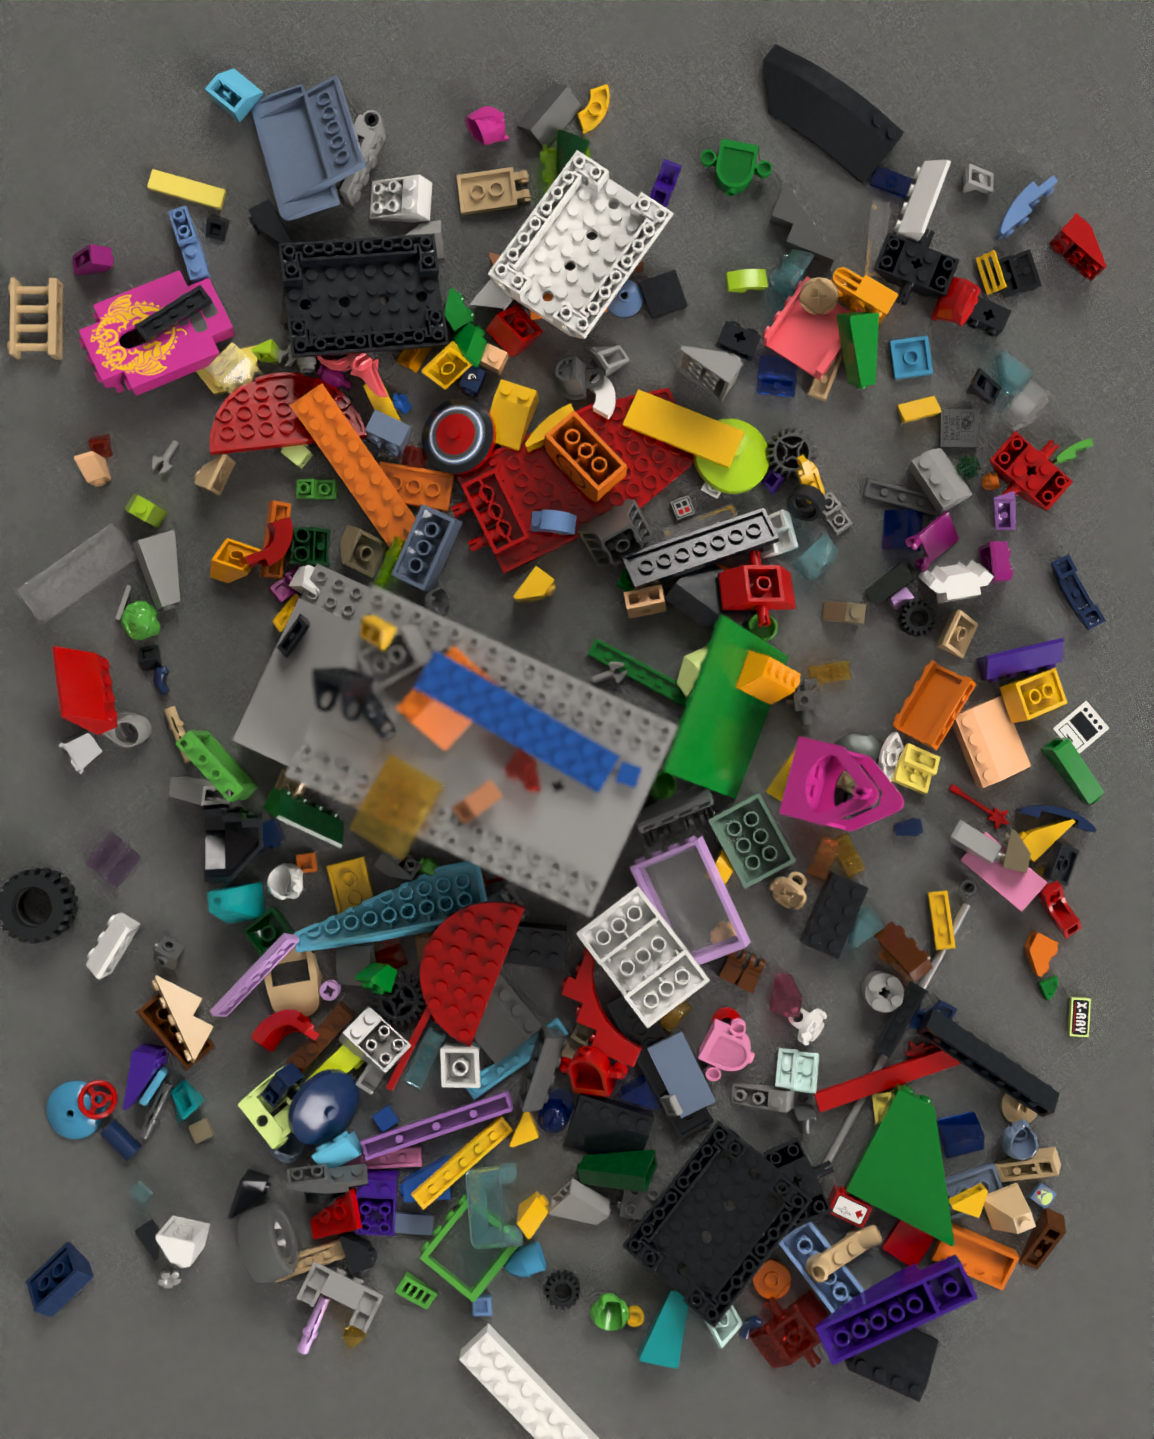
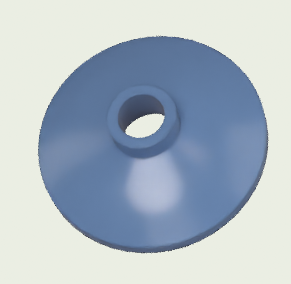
M627 280L607 307L608 310L615 316L622 318L636 314L643 303V294L640 287L635 282ZM625 293L628 295V297L626 299H622L621 295Z

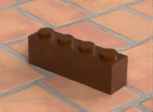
M341 1001L315 1029L319 1034L317 1039L314 1041L308 1037L286 1063L292 1062L303 1073L356 1013Z

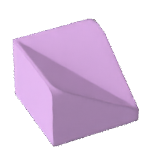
M902 587L887 598V601L894 610H897L914 597L907 587Z

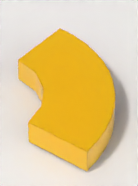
M608 84L590 89L589 104L584 110L577 113L583 134L593 130L605 117L609 106L610 93Z

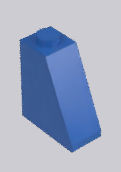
M445 1155L405 1177L403 1184H400V1195L404 1196V1202H416L410 1193L450 1159V1155ZM452 1185L435 1200L451 1199Z

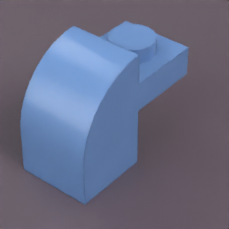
M556 510L532 512L530 531L575 535L577 515Z

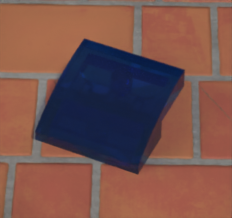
M760 355L756 394L794 398L797 366L785 358Z

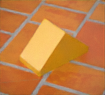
M531 1111L523 1112L510 1140L509 1146L511 1147L539 1138V1131Z
M979 1183L949 1198L948 1202L954 1210L979 1218L988 1191L982 1183Z

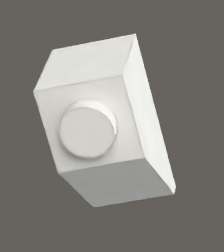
M310 565L299 566L289 587L301 594L306 589L316 595L317 593L314 588L320 592L310 580L314 567Z

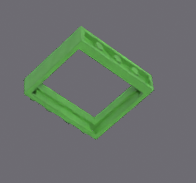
M189 730L175 743L228 802L246 800L259 788L258 784L209 731ZM229 789L234 793L231 797L226 794Z
M469 1191L467 1195H463L457 1201V1208L454 1211L451 1209L444 1218L446 1220L445 1223L435 1228L432 1233L433 1238L429 1242L426 1240L423 1243V1246L420 1248L419 1258L474 1303L522 1243L523 1235ZM469 1205L473 1206L510 1237V1240L471 1289L430 1256L431 1252Z

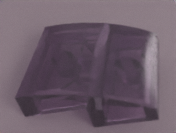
M110 832L86 860V864L99 872L102 878L117 887L141 859V856L123 840Z

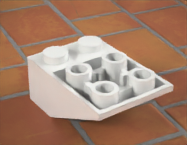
M420 174L372 181L370 220L410 223L430 221L432 182Z

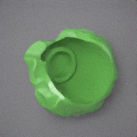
M136 601L126 606L122 613L121 625L130 638L143 640L158 635L160 631V623L156 618L158 612L153 605L145 601Z
M613 1293L602 1294L590 1309V1317L594 1324L608 1331L621 1329L627 1323L630 1316V1311L625 1301L619 1299Z

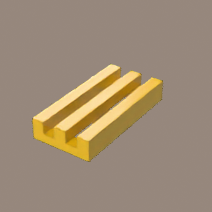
M995 250L975 258L988 295L1007 287ZM990 257H992L994 267L1000 282L999 286H997L994 273L989 261ZM983 260L985 261V264H986V267H987V271H988V274H989V277H990V280H991V283H992V286H993L992 289H991V287H990V284H989V281H988V277H987V274H986V271H985V268H984V265H983V262H982Z

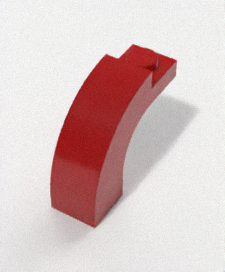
M288 1009L267 1017L259 1024L250 1038L273 1053L279 1042L290 1033L300 1032L314 1041L319 1034L313 1030L315 1026L310 1023L312 1020L297 1010Z

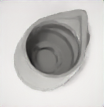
M125 712L117 713L118 727L103 733L117 745L128 748L139 745L151 734L152 728L150 722L145 717ZM117 736L125 740V742L120 741Z

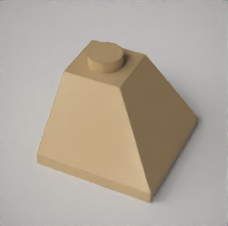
M221 454L203 465L201 470L196 472L194 484L220 497L236 462L228 455Z
M1017 1183L987 1194L984 1208L992 1229L1019 1234L1036 1227L1031 1210Z

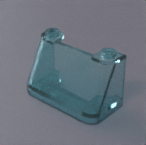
M516 1162L476 1167L470 1169L466 1174L470 1240L476 1249L523 1246L521 1230L516 1226H506L502 1187L503 1184H509L515 1180Z

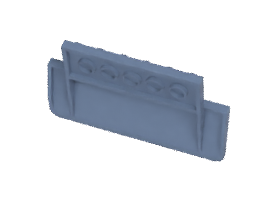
M337 75L309 90L303 84L272 93L260 99L252 108L253 119L280 216L285 220H293L340 205L335 183L367 166L342 85Z

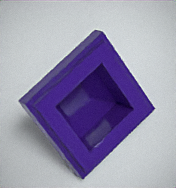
M773 467L761 481L771 494H774L785 480L777 471L773 472Z

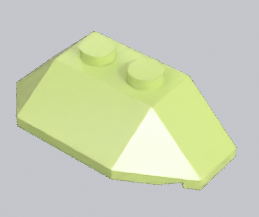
M707 646L683 658L677 685L686 698L692 693L693 683L699 674L700 664L705 658Z

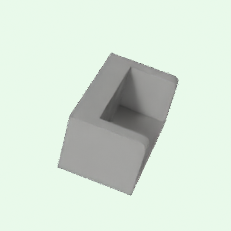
M368 1064L355 1085L372 1095L384 1073Z

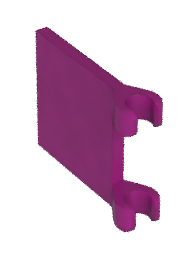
M945 511L917 535L907 538L905 543L907 547L911 546L912 550H916L920 544L922 545L926 556L916 560L915 566L916 568L920 567L921 571L925 572L931 562L957 542L959 537L949 512Z

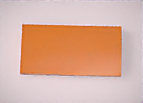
M379 461V466L406 505L421 507L424 504L438 511L449 512L455 475Z

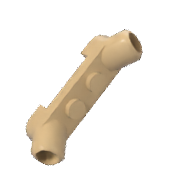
M870 1225L863 1229L849 1231L846 1233L845 1238L822 1253H815L809 1257L806 1262L807 1273L816 1282L826 1281L828 1275L869 1248L880 1245L882 1237L879 1229L875 1225Z

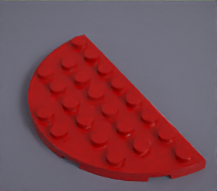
M279 372L257 377L254 381L238 387L225 399L215 415L210 432L211 455L317 444L290 405L321 383L360 439L367 436L360 414L357 413L352 402L336 387L319 378L314 379L303 376L301 373Z
M483 901L465 906L449 915L436 928L424 949L420 966V982L426 1005L437 1023L449 1035L469 1047L473 1042L526 906L508 901Z

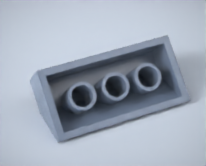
M422 504L391 575L423 591L429 592L434 589L463 522Z

